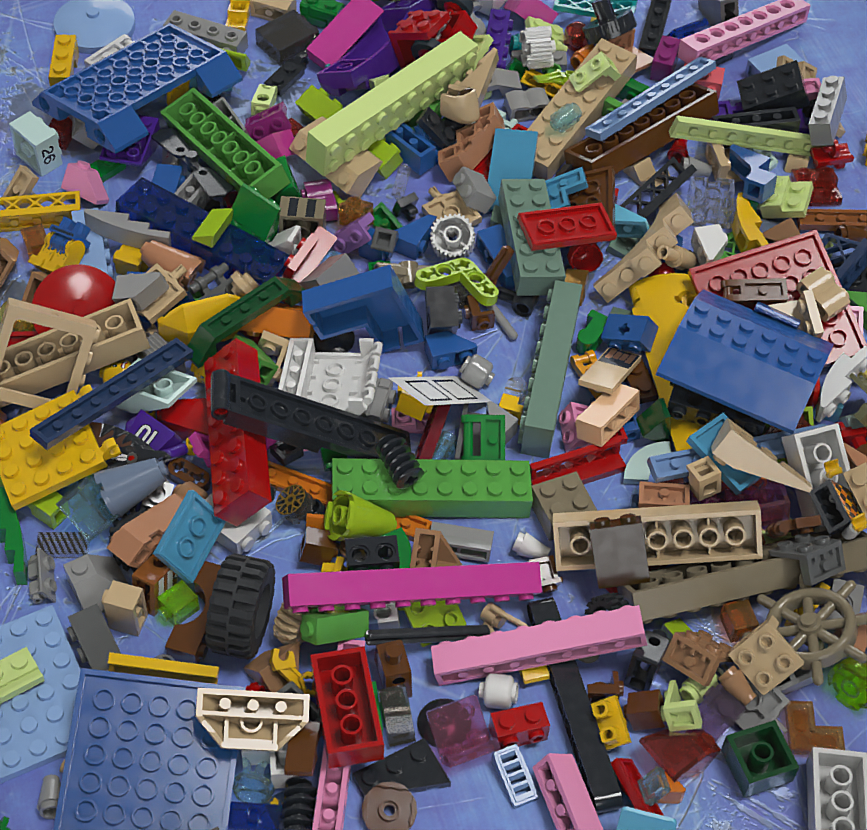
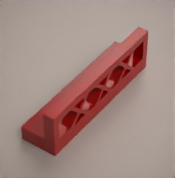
M619 436L609 439L602 447L592 444L531 463V486L576 471L583 484L625 472L626 464L619 454L621 446Z

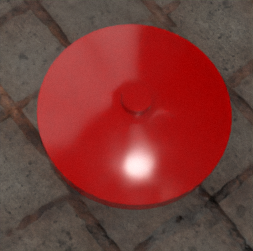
M75 264L64 266L53 271L43 279L35 291L32 304L84 317L115 304L112 299L115 281L104 271L89 265ZM33 323L37 335L53 329Z

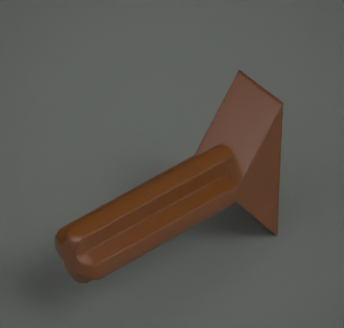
M509 245L502 246L488 270L484 273L495 286L498 277L514 254V250Z

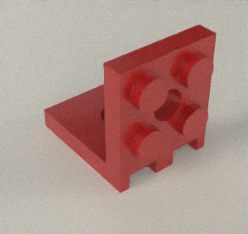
M417 10L409 12L406 20H400L396 24L398 28L395 31L388 32L401 70L416 61L411 53L410 46L414 44L415 40H430L451 19L449 11Z

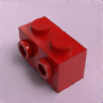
M543 702L490 713L489 731L495 751L514 744L523 746L548 739L550 723Z

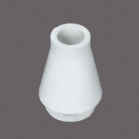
M519 532L512 547V550L517 552L516 555L533 559L548 556L551 549L527 532L525 534Z

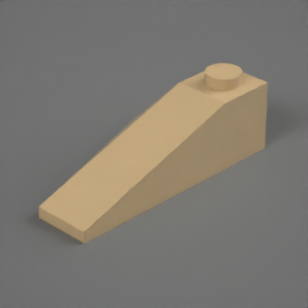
M727 418L711 446L712 453L714 454L713 458L723 466L728 464L734 469L810 493L813 488L807 479L785 462L781 461L779 464L776 461L777 457L768 448H758L757 443L753 440V436Z

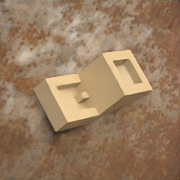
M650 157L642 158L633 165L623 169V172L640 187L656 173ZM655 179V188L663 184L664 180Z

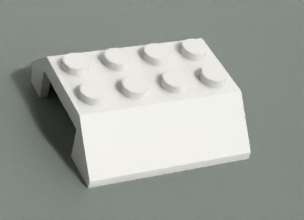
M290 338L278 389L361 415L367 410L368 405L374 399V388L376 387L383 344L379 341L374 342V338H360L361 353L315 352L313 338Z

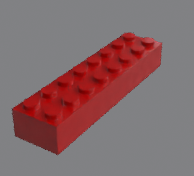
M235 338L214 356L207 359L204 363L214 516L238 526L272 502L266 437L223 424V420H216L211 416V374L213 371L224 369L231 374L261 383L258 350Z

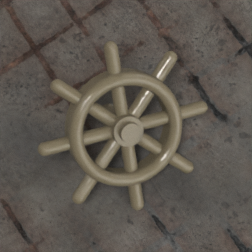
M801 573L799 575L800 589L788 593L777 602L764 594H760L757 596V602L770 610L766 619L771 615L779 622L777 630L783 637L795 636L789 644L804 661L803 666L799 669L811 670L813 683L820 686L824 682L822 668L839 662L846 655L860 663L867 662V654L854 647L858 636V626L867 625V614L855 616L853 608L846 600L849 594L856 588V583L853 580H848L836 593L828 589L804 585ZM813 605H823V608L818 613H815ZM803 607V614L801 616L793 611ZM834 611H837L843 617L826 620ZM784 618L795 624L779 627ZM844 628L840 638L828 632L829 630ZM750 632L744 633L743 636H742V638H744V637H745L746 635H748ZM823 642H826L831 646L825 648ZM805 644L808 646L809 651L799 652L797 650Z

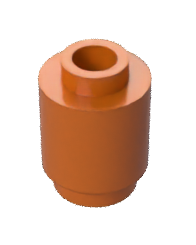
M593 44L586 45L574 52L570 58L572 67L577 69L595 46Z

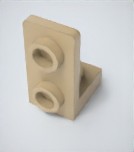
M263 330L258 346L267 355L278 357L275 364L279 368L267 385L272 387L275 381L279 382L283 369L280 366L282 362H285L290 340Z

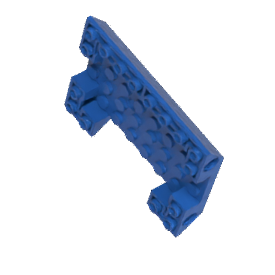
M169 23L45 89L32 101V106L58 121L66 119L70 115L85 123L86 134L89 139L116 154L149 135L148 130L135 112L140 107L186 83L195 76L198 91L211 98L218 96L220 93L243 81L226 51Z

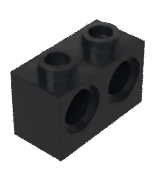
M397 535L345 539L347 571L400 568Z

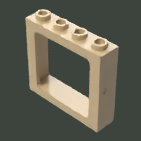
M8 297L0 324V369L16 320H23L80 335L82 342L66 393L74 390L77 394L78 387L82 388L85 382L86 374H83L85 365L89 366L93 354L90 351L92 343L96 344L100 330L97 329L95 320ZM0 387L1 401L34 409L52 400Z

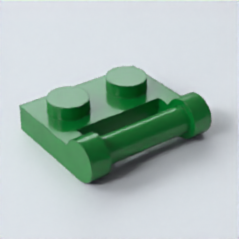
M461 415V423H463V456H461V460H505V415ZM474 423H480V456H473Z

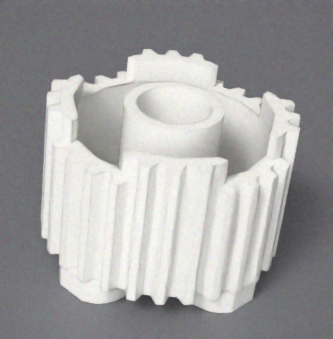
M551 26L528 27L520 31L519 39L520 43H522L523 54H521L523 67L527 66L528 69H538L554 66L552 53L556 52V44L554 40L550 39L552 37Z
M460 213L453 216L449 214L448 217L444 215V218L440 217V219H436V223H433V227H431L432 232L430 233L431 244L434 253H437L438 257L441 256V260L445 259L447 262L448 260L470 256L476 242L474 227H472V223H469L468 218L465 219L464 215L461 217ZM457 236L456 240H449V237Z

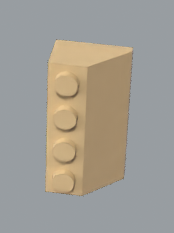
M323 116L299 130L289 147L291 151L305 162L308 131L325 121L326 118ZM368 150L361 151L352 160L346 161L336 171L330 172L325 177L345 193L361 198L383 161Z

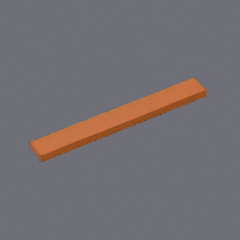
M268 461L270 486L276 487L277 491L282 492L286 487L297 484L305 490L304 501L309 502L313 499H318L324 504L325 508L329 501L332 502L330 483ZM290 486L289 495L293 493V486ZM301 487L294 492V495H297ZM304 494L297 495L296 498H302ZM415 515L395 517L397 521L396 529L402 527L408 540L413 542L415 529L431 530L433 522Z

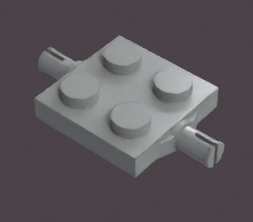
M726 663L721 665L726 671L729 669ZM720 667L717 669V672L721 675L724 673ZM744 674L753 692L757 695L750 703L744 706L725 689L714 697L743 730L776 720L779 728L785 734L788 732V729L781 724L778 717L791 702L777 687L762 695Z

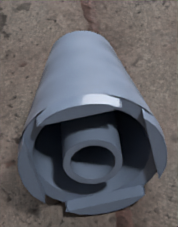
M156 458L96 472L94 473L96 484L102 483L103 487H101L102 491H100V494L113 516L116 515V519H118L167 481L165 475L169 474V471L163 460L158 462Z

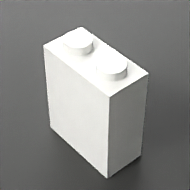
M211 493L205 500L213 507V493ZM263 507L238 526L226 521L216 541L233 554L241 555L243 552L249 551L258 538L266 535L271 530V511Z

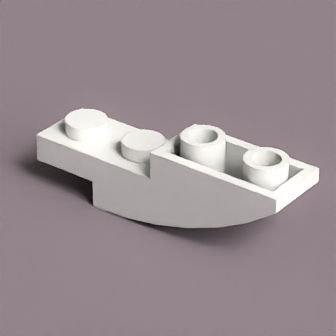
M866 346L852 358L843 353L830 368L816 406L815 420L817 422H821L826 416L831 417L836 411L837 406L840 403H846L850 398V388L854 381L849 375L853 373L857 376L860 372L864 373L867 370Z

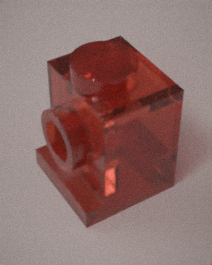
M69 117L61 121L52 118L48 127L54 128L60 137L58 139L59 147L63 150H67L73 139V121Z

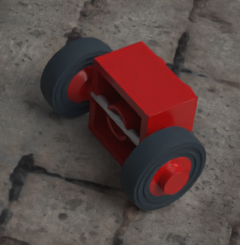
M437 0L438 9L440 11H449L451 19L430 40H415L411 48V53L415 60L460 31L471 40L473 39L478 27L470 17L474 8L471 0Z

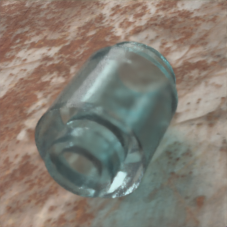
M567 103L551 114L550 125L555 131L563 133L579 122L580 117H582V111L577 104Z

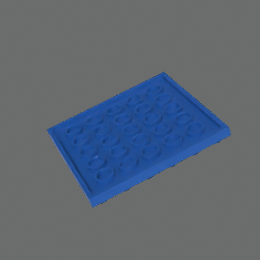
M81 668L53 830H211L219 827V830H227L238 750L221 749L196 718L197 689L210 688L246 691V687Z

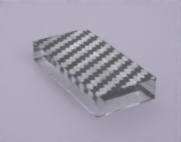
M38 532L35 554L37 555V548H40L46 554L51 555L52 558L82 557L88 554L90 534L89 532Z

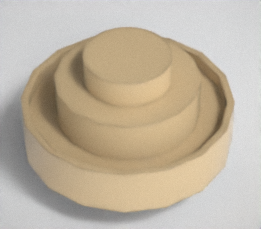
M236 270L231 275L233 279L231 291L241 298L259 286L247 272L242 275Z

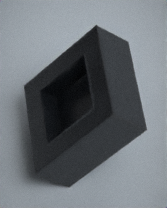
M280 441L269 446L270 454L283 466L304 456L302 448Z

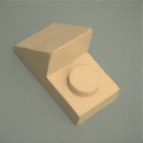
M20 165L2 197L35 195L32 190L39 178L27 166ZM22 203L18 207L26 208L30 206V204Z

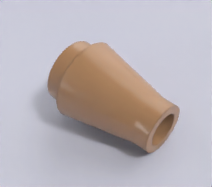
M734 665L718 678L722 683L720 686L738 699L744 706L757 697L742 670H738Z

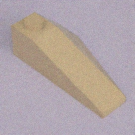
M493 48L479 60L474 71L468 70L462 82L457 80L454 83L475 88L479 108L482 105L499 61L496 48Z

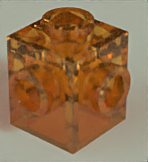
M357 196L349 197L339 204V224L346 226L368 212L373 216V203L361 200Z

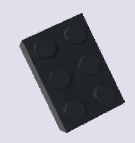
M797 60L737 81L744 112L796 107V110L810 106L804 78Z

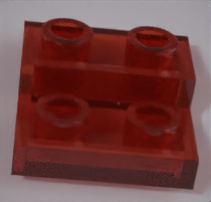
M803 167L791 169L792 182L812 181L814 188L809 206L842 204L843 197L837 187L838 177L833 168L809 169Z

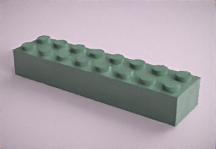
M555 280L554 288H549L547 302L549 303H547L544 309V320L541 323L539 337L543 338H540L537 342L535 355L539 356H536L533 360L532 376L529 379L528 394L525 397L523 408L524 413L520 421L518 443L522 444L521 454L542 458L550 457L582 292L581 284Z

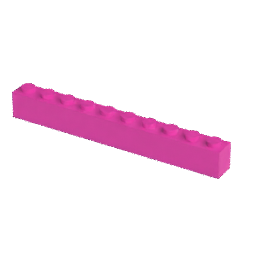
M539 562L287 574L282 577L284 610L292 609L293 614L309 612L308 608H318L319 612L335 611L334 607L344 606L345 611L359 610L360 605H370V609L386 608V604L394 603L395 608L411 607L412 602H420V606H434L436 601H445V605L461 604V600L470 599V604L486 602L485 598H494V602L510 601V597H518L519 601L534 600V595L542 593Z

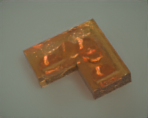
M790 701L791 703L785 708V718L788 729V746L792 754L809 755L813 747L845 750L843 727L816 726L813 701Z

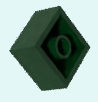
M776 720L726 735L721 748V752L744 798L793 782L800 768Z

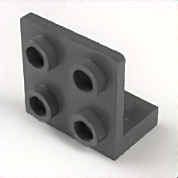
M807 533L798 534L794 540L780 542L777 544L778 547L769 550V556L798 559L804 585L812 586L846 570L841 540L830 539V536L827 535L810 537V534Z

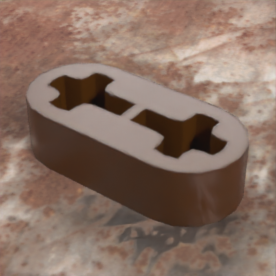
M176 458L170 461L168 471L172 481L177 484H183L188 481L195 483V480L200 481L203 479L204 482H198L197 485L206 492L209 490L211 482L209 473L206 470L183 458Z

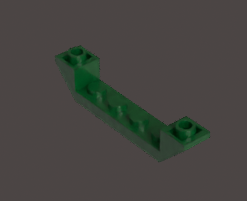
M277 276L269 279L199 325L187 345L193 350V358L189 360L199 369L208 358L217 353L216 344L282 300L290 307H293L302 301V291L305 289L294 279Z

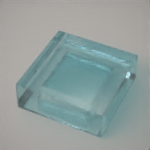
M659 766L653 768L637 781L644 802L650 806L671 791L664 769Z

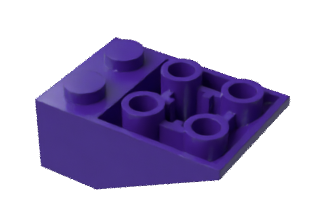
M138 115L148 130L149 135L116 154L103 147L99 160L141 167L157 149L158 144L151 139V135L160 129L159 118Z

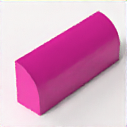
M351 0L306 48L308 58L322 69H325V65L328 63L330 65L335 63L351 49L384 13V10L371 0Z

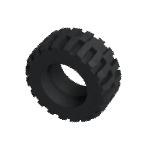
M234 553L227 556L222 562L212 588L213 591L210 596L206 617L207 623L205 625L206 646L213 653L247 660L255 657L266 633L275 591V569L270 561Z

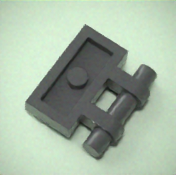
M222 263L219 266L215 265L209 270L208 274L203 277H197L194 283L188 286L189 292L195 294L199 291L203 297L198 300L226 293L235 295L231 291L233 279L230 277L226 280L223 275L229 270L226 263ZM215 280L218 286L210 291L208 284Z

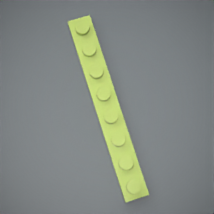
M676 116L669 130L670 137L730 146L734 144L745 148L812 157L810 154L811 148L828 146H812L810 134L684 116Z

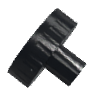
M595 0L591 4L597 19L583 26L582 30L587 44L592 45L597 44L601 38L607 41L635 28L637 23L632 9L614 12L610 0Z

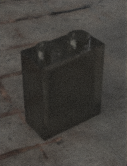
M292 10L255 29L256 45L279 66H282L290 58H295L301 51L307 53L306 48L319 35L318 29L311 25L296 10Z

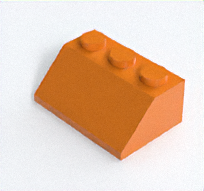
M285 303L276 304L240 328V330L247 331L246 335L257 337L263 333V330L288 338H313L315 332L313 325L309 323L303 314V306L294 305L290 307Z

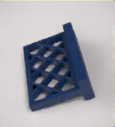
M826 233L821 239L824 247L828 242L837 244L836 246L826 248L827 254L839 251L841 253L840 256L830 258L832 264L844 262L841 267L834 268L842 288L847 291L867 266V239L863 238L861 242ZM849 248L854 249L851 253L844 254L843 250Z

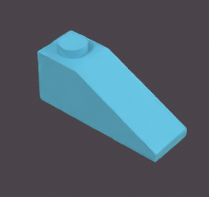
M615 204V231L617 237L642 238L649 230L647 219Z

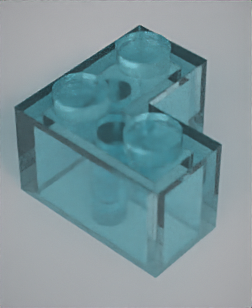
M94 473L73 484L56 503L89 542L110 527L116 519V515H112L100 494V491H102L101 487L103 486L102 483L96 484Z

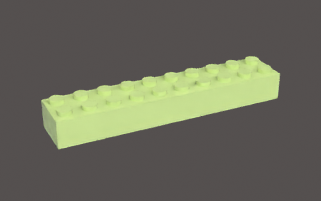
M461 31L456 33L308 131L306 162L324 177L330 172L336 171L346 161L352 160L359 152L367 150L371 144L381 140L390 131L396 130L406 120L412 119L415 114L429 107L434 101L440 100L441 94H445L448 91L449 84H454L457 80L462 82L468 70L474 71L478 44Z

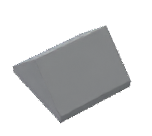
M343 253L328 257L299 284L307 290L357 275L359 272L348 255Z

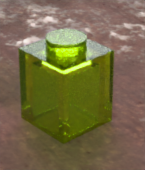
M183 580L157 597L158 614L165 622L169 620L173 626L181 624L200 610L198 596Z

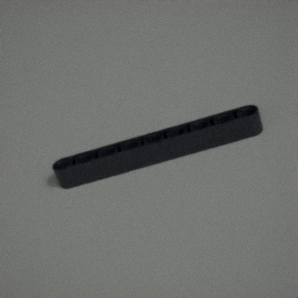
M553 597L527 602V613L531 626L541 625L545 621H561ZM576 660L547 665L550 675L549 681L580 774L596 813L599 814L622 808V794L605 744L601 740L600 730Z

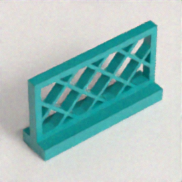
M555 0L553 10L596 18L591 4L595 0ZM638 0L610 1L613 9H616L614 12L630 8L634 14Z

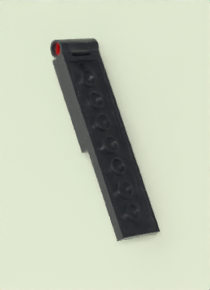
M217 369L211 374V416L216 420H223V424L318 453L323 447L357 459H380V455L375 450L376 444L388 434H396L398 437L405 438L407 445L411 448L410 433L408 431L231 374L224 369Z

